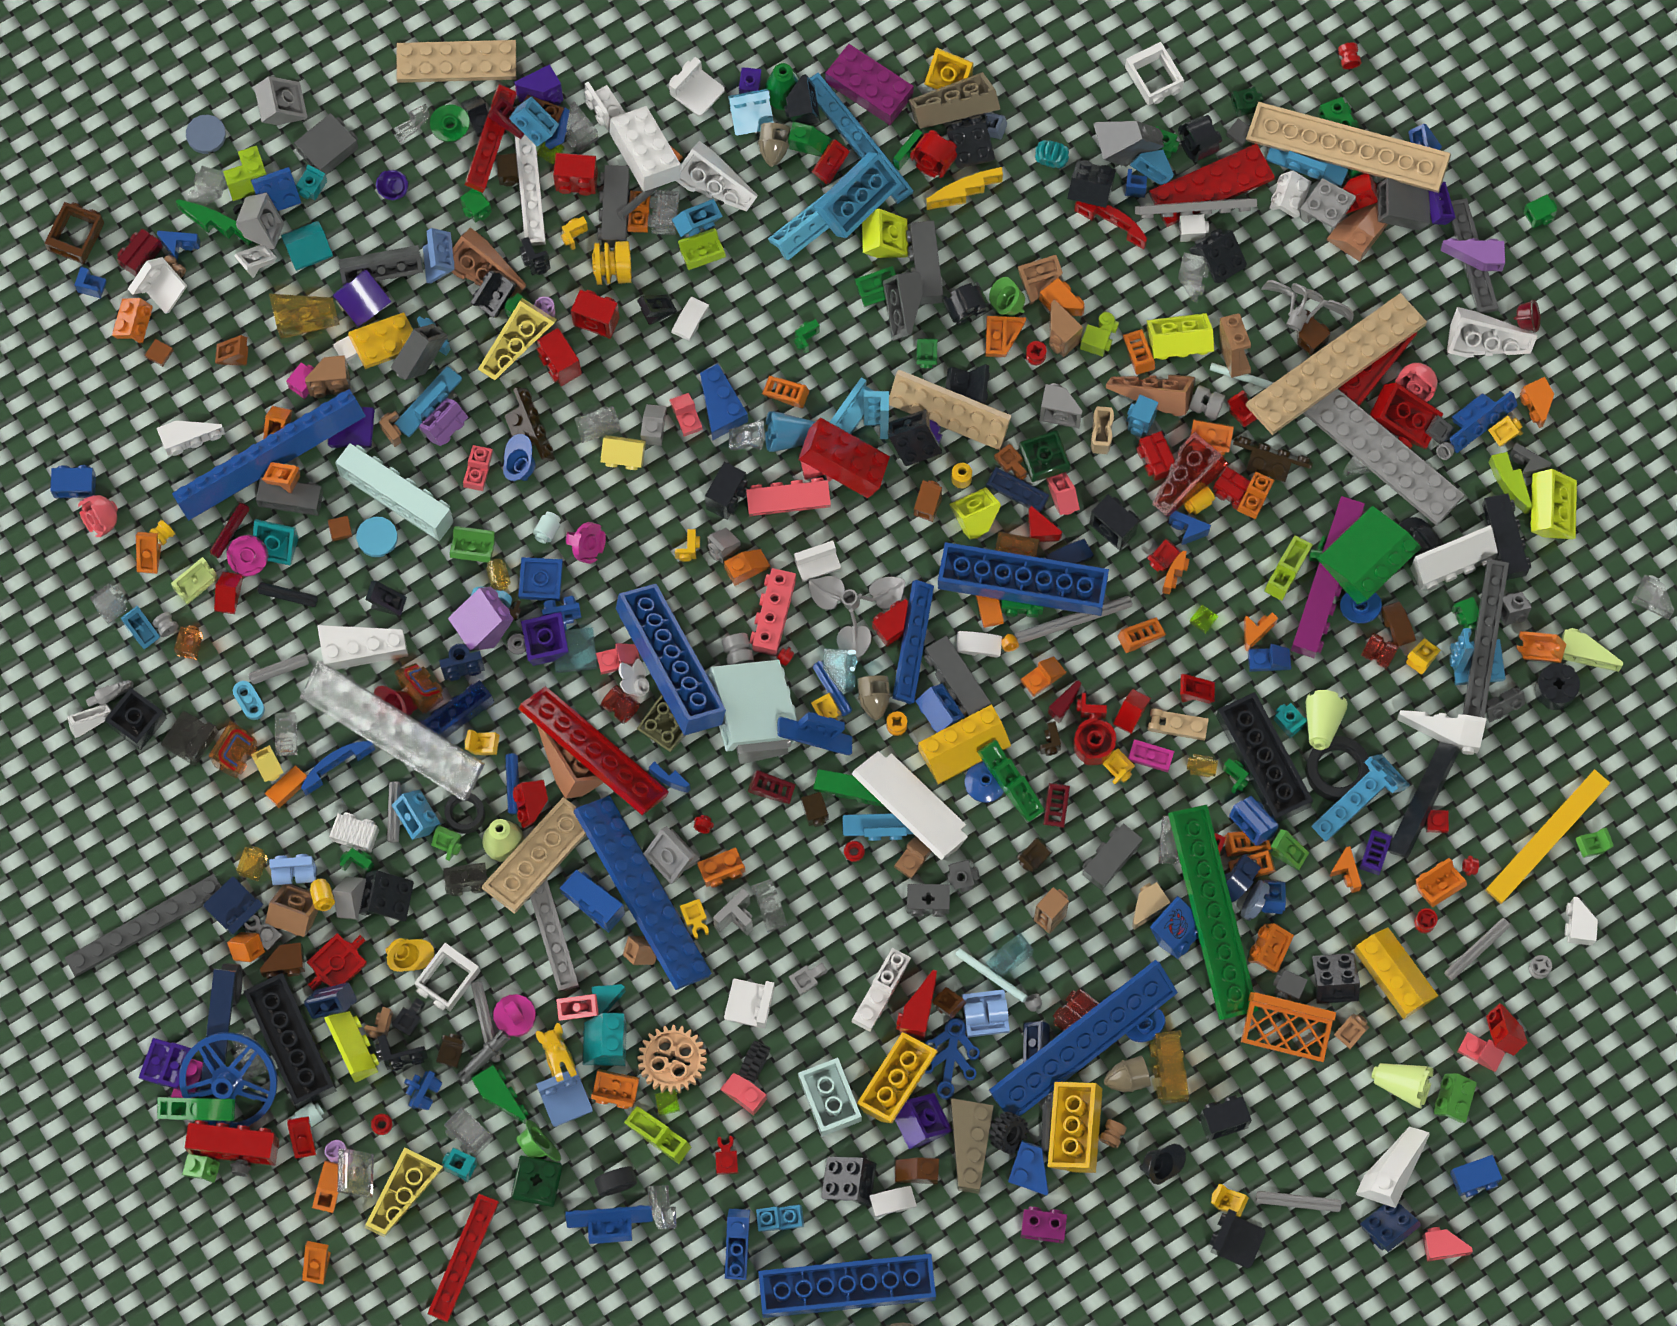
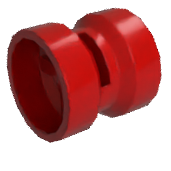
M1350 42L1338 47L1339 55L1342 57L1341 65L1343 69H1353L1361 65V58L1357 55L1359 50L1357 43Z
M1429 908L1419 911L1414 920L1416 930L1424 934L1430 933L1437 924V914Z

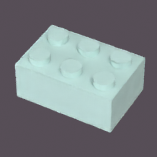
M838 1058L798 1073V1079L821 1137L862 1121V1116Z

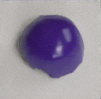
M383 171L377 178V191L385 199L398 200L403 198L408 192L409 182L400 171Z

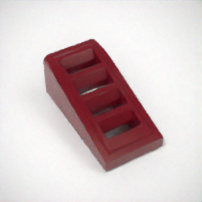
M501 97L490 111L488 117L519 139H522L525 134L517 129V126L513 125L509 118L505 117L506 115L511 116L515 108Z
M1079 680L1073 683L1048 708V714L1058 724L1062 721L1080 691L1081 682Z
M756 770L752 776L748 792L790 804L796 784ZM762 780L761 787H757L758 781ZM767 782H770L771 784L769 790L767 791L765 790ZM777 784L779 785L777 793L775 794L773 793L775 785ZM783 787H787L785 796H781Z
M1049 783L1043 825L1065 826L1070 786ZM1053 790L1062 791L1064 796L1054 795L1052 792ZM1051 798L1063 800V804L1051 803ZM1050 807L1062 808V812L1050 811ZM1049 815L1060 816L1061 821L1051 820Z

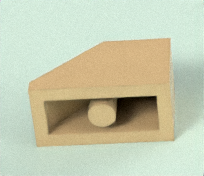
M1157 882L1153 885L1148 883L1140 889L1141 892L1138 895L1132 923L1134 930L1162 913L1171 904Z

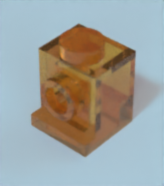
M194 626L180 627L174 647L177 656L197 660L203 638L199 628ZM193 641V644L188 645L187 642Z

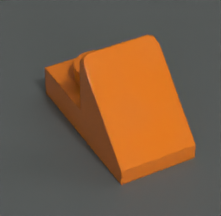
M271 462L262 480L267 484L281 486L287 492L292 493L300 478V469L293 465Z
M137 532V572L157 574L161 554V544H158V533Z
M1273 612L1268 617L1264 615L1257 625L1248 616H1245L1244 643L1247 652L1277 624L1278 617Z
M1053 656L1038 662V667L1024 676L1021 682L1034 697L1065 675L1066 671Z
M1349 846L1345 848L1330 877L1346 873L1344 875L1345 885L1347 888L1350 887L1351 893L1360 891L1362 884L1351 847Z
M307 1241L305 1245L303 1281L324 1284L331 1252L328 1251L329 1245Z

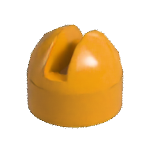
M1007 634L1002 638L1004 651H1014L1019 647L1018 640L1013 634Z

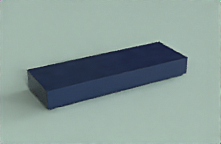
M995 467L986 483V487L1027 508L1032 506L1039 513L1042 512L1050 498L1049 494Z

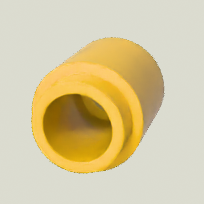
M958 463L953 467L951 480L955 487L966 488L971 484L972 469L968 464Z
M1200 487L1184 498L1185 503L1183 504L1189 513L1196 515L1212 505L1215 496L1209 487Z
M325 879L314 880L310 885V894L314 908L320 911H328L335 904L331 886Z

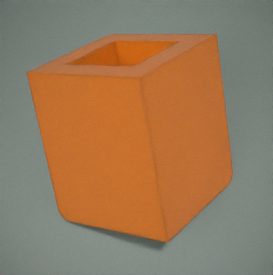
M240 932L227 942L234 961L252 962L265 952L259 933Z

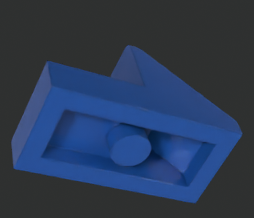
M157 231V236L162 245L177 261L179 247L189 251L200 248L198 234Z
M1175 510L1170 515L1169 524L1173 528L1181 531L1183 529L1186 530L1181 545L1208 536L1211 525Z
M1271 644L1269 649L1248 650L1249 672L1291 670L1289 648Z
M1264 880V882L1269 884L1270 890L1268 895L1266 893L1264 895L1266 900L1262 912L1282 914L1286 906L1285 882Z

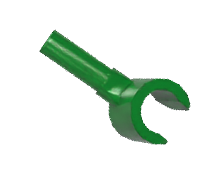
M1322 536L1317 550H1310L1309 561L1319 562L1317 558L1322 554L1327 540L1326 536Z

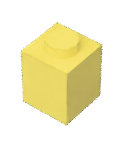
M270 745L251 754L264 782L276 780L284 773Z

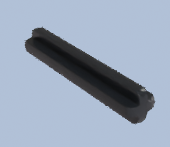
M260 582L258 587V593L310 607H316L318 603V596L264 582Z

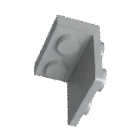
M1322 178L1300 208L1301 220L1309 223L1312 218H1315L1335 228L1356 200V196Z

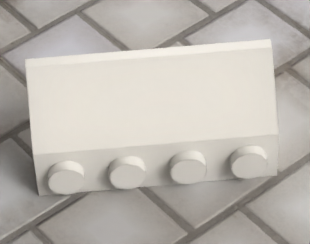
M1491 525L1415 556L1410 570L1420 590L1425 588L1431 590L1444 580L1450 582L1461 573L1466 575L1475 571V567L1480 565L1485 567L1488 559L1495 560L1498 551Z

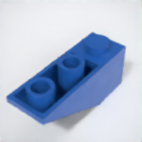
M729 1209L725 1279L746 1280L750 1210Z

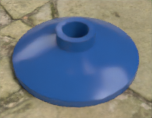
M1375 592L1367 601L1357 605L1348 593H1345L1340 602V609L1343 616L1349 621L1368 623L1378 617L1382 609V602L1379 595Z
M984 762L977 763L968 770L965 776V788L974 800L988 803L1002 796L1004 791ZM988 777L990 781L983 783L982 778Z
M1160 1009L1155 1010L1127 1032V1037L1135 1042H1147L1156 1038L1165 1027L1166 1019Z

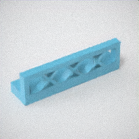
M823 196L768 238L771 244L779 248L786 260L792 258L829 229V226L813 208V205Z
M860 378L830 421V423L849 434L853 433L864 417V391H873L866 386L865 379Z
M864 391V425L880 426V439H888L889 391Z

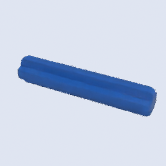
M823 661L816 662L813 669L826 691L833 696L842 716L850 714L852 708Z
M511 753L505 756L508 813L515 815L518 812L517 803L513 799V788L519 784L518 756L515 753Z

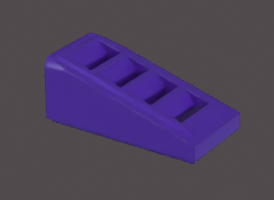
M1442 182L1439 193L1429 191L1432 224L1446 225L1456 219L1446 182Z
M1372 829L1359 869L1380 875L1392 836ZM1374 836L1386 840L1385 844L1373 840ZM1373 844L1384 849L1381 851L1371 847V845ZM1369 852L1379 854L1381 858L1370 855ZM1367 858L1379 862V864L1376 865L1367 862Z

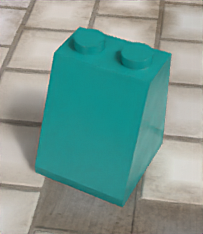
M602 1013L584 1022L583 1065L626 1066L627 1023L624 1013Z

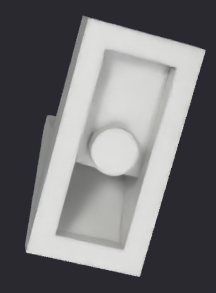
M262 245L235 254V258L252 278L256 276L259 268L273 264L277 259L269 248Z

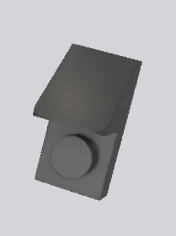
M1518 443L1515 444L1510 453V457H1512L1514 462L1526 465L1522 472L1524 479L1532 477L1533 473L1549 470L1552 465L1551 462Z

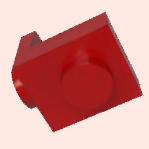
M1241 391L1227 401L1231 415L1243 427L1257 419L1246 407L1248 398L1245 391Z
M1165 539L1147 559L1151 561L1149 564L1156 571H1167L1182 551L1168 539Z
M1082 693L1081 699H1077V711H1081L1080 718L1106 719L1107 705L1086 704V693Z

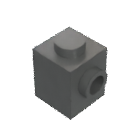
M1284 969L1282 975L1277 974L1273 985L1276 986L1274 993L1278 994V998L1298 1002L1308 980Z

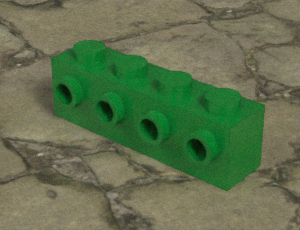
M1343 97L1320 105L1318 114L1321 119L1360 129L1357 120H1353L1351 116L1350 105L1348 102L1345 103ZM1352 169L1347 171L1350 179L1365 174Z

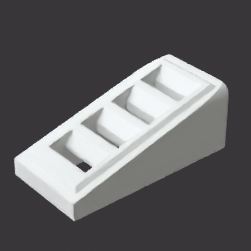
M100 705L69 715L67 719L74 737H80L103 723L111 712L108 705Z

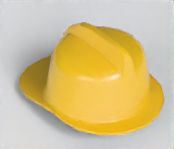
M399 938L394 940L385 950L387 953V965L390 969L397 972L424 969L434 958L435 954L432 944L422 939L408 940L406 938Z

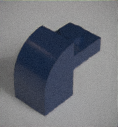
M1242 855L1232 871L1225 874L1231 902L1238 900L1253 884L1252 880L1261 868L1247 855Z

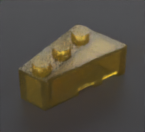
M269 294L280 339L340 325L335 303L331 297Z
M1181 1030L1156 1033L1153 1044L1150 1045L1151 1058L1155 1057L1156 1065L1153 1066L1154 1078H1158L1159 1086H1156L1157 1098L1162 1100V1105L1188 1102L1189 1099L1187 1076L1183 1062L1184 1052L1181 1050L1180 1037H1182Z

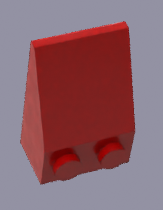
M1397 382L1383 386L1370 413V416L1391 434L1397 437L1402 436L1423 449H1427L1432 439L1425 433L1435 416L1439 415L1441 418L1443 416L1442 412Z
M932 970L904 1006L903 1013L898 1014L896 1030H900V1035L904 1032L917 1040L925 1041L937 970Z

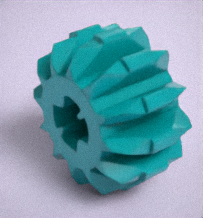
M1051 140L1039 142L1035 150V160L1047 167H1065L1069 159V148L1064 146V144Z

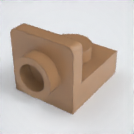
M396 411L385 414L381 421H379L381 430L394 447L401 444V432L394 424L399 419Z
M382 1007L381 1013L378 1012L375 1025H378L377 1027L365 1025L364 1030L368 1033L369 1037L378 1039L377 1037L382 1035L388 1036L393 1017L392 1010Z
M1353 1013L1334 1036L1351 1049L1370 1027L1363 1016Z

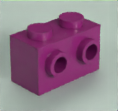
M1029 1207L1028 1210L1024 1209L1020 1238L1063 1244L1067 1214H1063V1211L1051 1209L1050 1212H1043L1039 1207Z

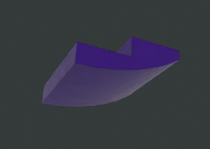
M367 270L361 272L351 282H347L332 295L357 327L392 302Z
M361 407L366 417L328 438V446L339 448L352 444L355 447L359 445L362 448H372L375 409Z
M153 1038L138 1078L161 1086L178 1089L181 1065L191 1048Z

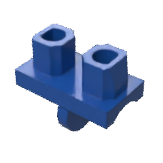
M574 596L565 597L563 599L564 605L556 607L555 600L545 601L544 609H542L543 616L562 612L565 630H567L566 624L574 623L573 619L582 618L579 602L576 603Z
M425 1071L419 1084L418 1082L421 1077L416 1074L412 1081L409 1079L405 1080L404 1084L409 1086L406 1094L411 1096L415 1090L408 1104L409 1107L426 1111L430 1109L433 1100L424 1095L427 1089L437 1093L442 1085V1082L434 1077L435 1073Z

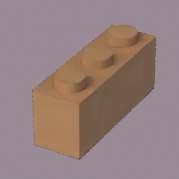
M1054 887L1036 905L1034 921L1048 934L1066 917L1069 905L1068 896L1059 889L1057 891Z

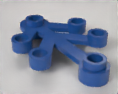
M959 1018L950 1019L946 1023L943 1033L925 1043L926 1045L933 1043L935 1045L934 1049L937 1050L940 1044L949 1039L948 1047L936 1055L930 1063L932 1069L925 1071V1074H931L937 1065L946 1060L943 1082L937 1087L938 1096L944 1100H948L954 1095V1086L951 1084L955 1061L964 1072L963 1075L967 1081H972L976 1078V1070L970 1067L957 1049L958 1040L967 1050V1057L970 1060L978 1059L980 1051L977 1047L973 1046L965 1035L966 1025ZM958 1026L960 1030L954 1033L951 1028ZM971 1050L977 1052L975 1057L970 1056L969 1052ZM973 1071L974 1076L967 1077L966 1072ZM943 1088H948L950 1093L944 1095L941 1091Z

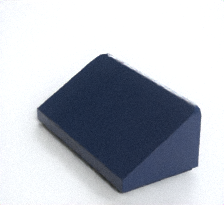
M1043 1021L1024 1023L1023 1063L1050 1042V1024Z

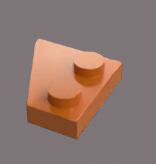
M987 316L985 356L1006 357L1025 325L1026 317Z

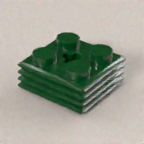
M1057 430L1019 442V450L1031 482L1070 470V462ZM1044 453L1045 456H1048V459L1041 458V454Z
M520 1156L511 1194L512 1199L554 1207L562 1172L561 1163ZM537 1176H539L542 1183H538L537 1186H534L532 1179H535Z

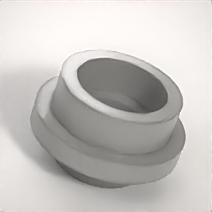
M515 634L509 638L507 645L511 653L519 655L526 651L523 635ZM520 641L521 645L517 647L514 643Z

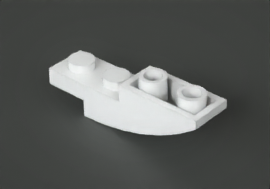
M894 948L891 949L873 980L872 986L852 1018V1023L871 1032L895 991L911 957Z

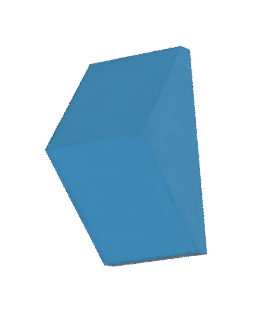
M1164 150L1141 153L1130 163L1131 167L1159 185L1166 184L1174 175Z
M138 606L121 617L124 626L143 649H146L160 638Z

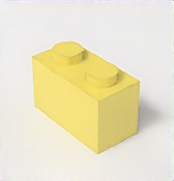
M606 435L603 438L600 462L605 463V466L608 467L625 465L626 469L638 470V467L641 468L644 463L646 441Z

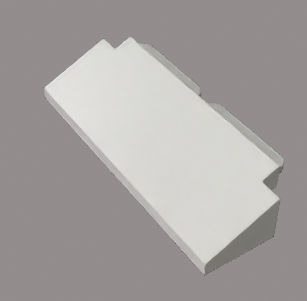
M878 751L853 771L852 775L940 860L956 852L968 836L962 831L966 824L892 753L885 758Z

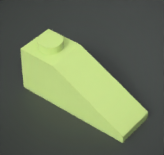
M1573 628L1565 629L1561 638L1566 643L1562 660L1617 672L1620 671L1623 662L1587 634L1581 633L1580 630Z

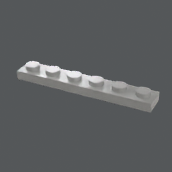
M1244 198L1135 206V214L1141 215L1142 218H1154V214L1160 213L1161 217H1172L1175 212H1180L1181 216L1193 215V211H1200V214H1212V210L1218 209L1219 213H1230L1232 208H1239V212L1251 211V207H1257V199Z
M546 879L530 898L558 992L560 993L579 987Z

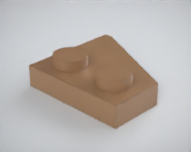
M1057 255L1018 266V271L1030 304H1033L1039 298V294L1044 288L1063 274Z

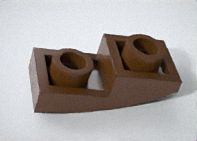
M1398 601L1383 606L1381 613L1385 627H1390L1395 647L1416 641L1413 628L1401 603Z

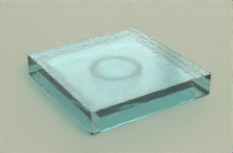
M593 627L565 630L569 653L555 660L556 673L597 669Z

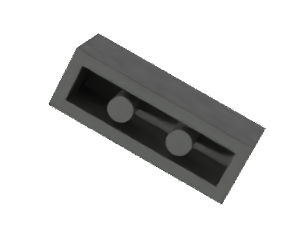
M263 477L260 478L256 496L258 507L319 516L323 490L317 483L307 482V484L297 482L292 493H289L281 486L267 484L262 480Z
M1124 823L1120 828L1116 826L1109 835L1111 837L1107 843L1102 842L1096 850L1098 854L1093 859L1090 857L1082 866L1084 868L1083 876L1101 891L1142 845L1143 838Z

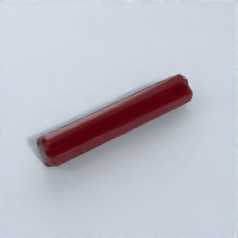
M239 503L210 549V554L214 557L219 558L249 512V507L246 504Z

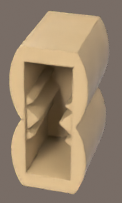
M1097 406L1094 411L1091 450L1093 453L1108 454L1110 451L1114 412L1110 407Z

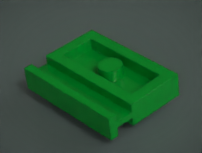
M893 266L854 279L864 307L886 300L883 281L896 275Z

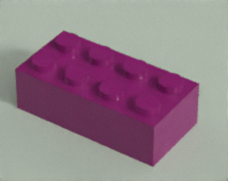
M851 44L845 47L825 73V79L829 86L888 125L893 123L913 97V85Z

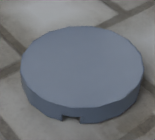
M200 115L188 124L186 139L194 151L209 154L208 152H215L224 144L226 139L225 127L222 121L215 116Z
M1260 880L1252 887L1242 906V918L1250 921L1260 913L1266 900L1264 895L1265 893L1269 894L1270 887L1268 883Z

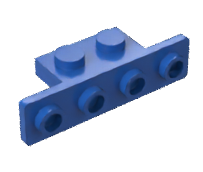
M1509 391L1497 402H1494L1482 393L1452 416L1453 422L1462 428L1450 437V442L1454 446V452L1458 453L1509 412L1513 411L1517 407L1514 393Z
M809 712L799 721L779 717L777 720V735L779 737L848 756L852 754V736L841 733L845 730V722Z
M650 1205L584 1211L574 1210L565 1213L567 1228L588 1227L589 1244L632 1241V1223L653 1221L652 1206Z

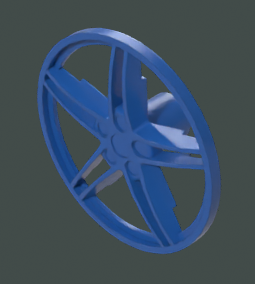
M226 1032L203 1038L189 1050L181 1065L179 1084L183 1098L203 1097L214 1094L219 1099H235L236 1095L265 1102L255 1115L240 1122L230 1121V1123L226 1121L202 1120L208 1122L209 1125L216 1126V1123L229 1124V1128H237L238 1125L249 1126L265 1115L271 1107L277 1092V1073L271 1057L261 1045L241 1034ZM220 1040H232L243 1043L247 1047L227 1067L209 1043ZM204 1046L207 1047L213 1058L220 1065L219 1068H216L212 1059L210 1058L206 1050L203 1048ZM252 1048L254 1053L241 1070L238 1069L236 1065ZM199 1050L204 1058V1063L213 1077L187 1086V1068L192 1057ZM257 1054L262 1058L268 1069L270 1090L242 1079V1076ZM211 1083L212 1087L209 1089L188 1093L189 1089ZM244 1085L268 1094V1097L243 1089Z

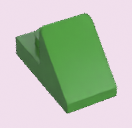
M1280 829L1271 845L1273 849L1271 855L1297 870H1300L1309 854L1287 830Z

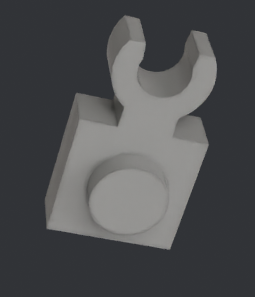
M253 915L252 918L256 921V924L249 926L245 923L244 925L248 931L259 933L264 949L269 952L283 938V935L272 925L265 923L262 926L259 917Z

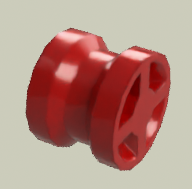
M1039 341L1031 342L1026 349V360L1028 363L1035 366L1041 365L1046 359V346Z

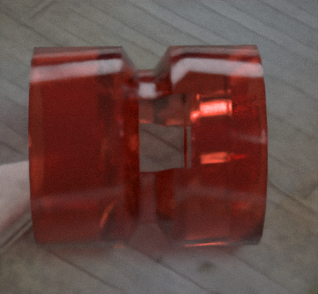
M1373 632L1361 656L1369 661L1376 660L1377 665L1387 670L1399 645L1391 641L1385 642L1384 637Z
M616 685L603 698L601 706L609 713L614 712L616 719L625 724L637 712L640 703L633 697H627V693L619 685Z

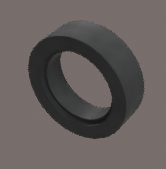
M1334 736L1328 748L1324 750L1312 749L1306 764L1308 783L1314 792L1322 798L1330 801H1339L1370 772L1365 764L1369 756L1365 749L1355 740L1344 736ZM1334 750L1350 754L1358 766V777L1356 780L1345 787H1334L1327 784L1318 772V761L1324 754Z

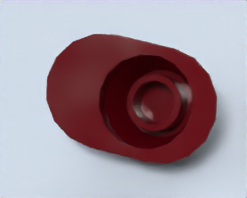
M1536 300L1520 304L1517 308L1516 316L1513 317V320H1517L1519 328L1533 331V333L1539 330L1541 321L1540 310Z
M384 685L378 686L374 690L373 699L378 711L399 725L404 724L407 717L418 707L406 691H394Z

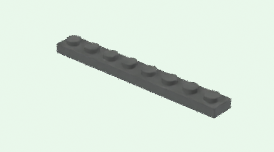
M1487 560L1462 715L1485 717L1509 566L1507 562Z
M212 874L66 956L65 960L74 976L77 977L200 908L221 886L215 875Z

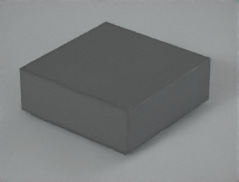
M1238 118L1228 130L1226 136L1240 146H1243L1247 141L1246 137L1250 126Z
M1438 415L1434 417L1425 433L1437 443L1442 444L1446 441L1454 427Z

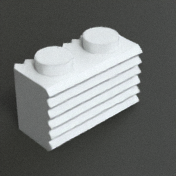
M346 812L344 815L337 814L329 836L331 841L371 853L379 833L378 826L375 825L376 823L369 819L357 820L355 819L356 816Z

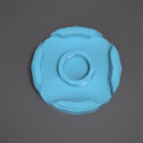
M372 517L360 524L356 539L359 548L364 554L371 557H383L394 550L398 534L390 520L383 517Z

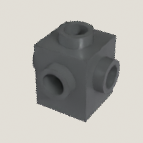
M1523 592L1510 593L1504 596L1500 617L1504 625L1522 623L1527 619L1532 607Z
M972 859L948 865L950 870L948 880L950 885H953L954 890L960 888L961 892L973 889L972 885L978 884L980 875L978 868L974 867Z

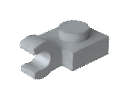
M820 963L811 970L806 965L790 975L789 979L801 996L818 985L816 978L826 974L827 969L823 963Z

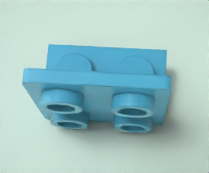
M768 89L728 96L735 135L760 131L761 124L774 123Z

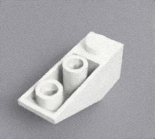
M173 421L157 428L168 456L179 455L185 449L197 448L203 442L217 440L225 434L222 424Z

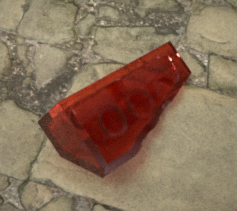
M1193 432L1180 446L1177 452L1178 456L1174 464H1171L1166 481L1162 483L1152 503L1166 517L1170 516L1214 481L1229 465L1226 459L1196 432Z

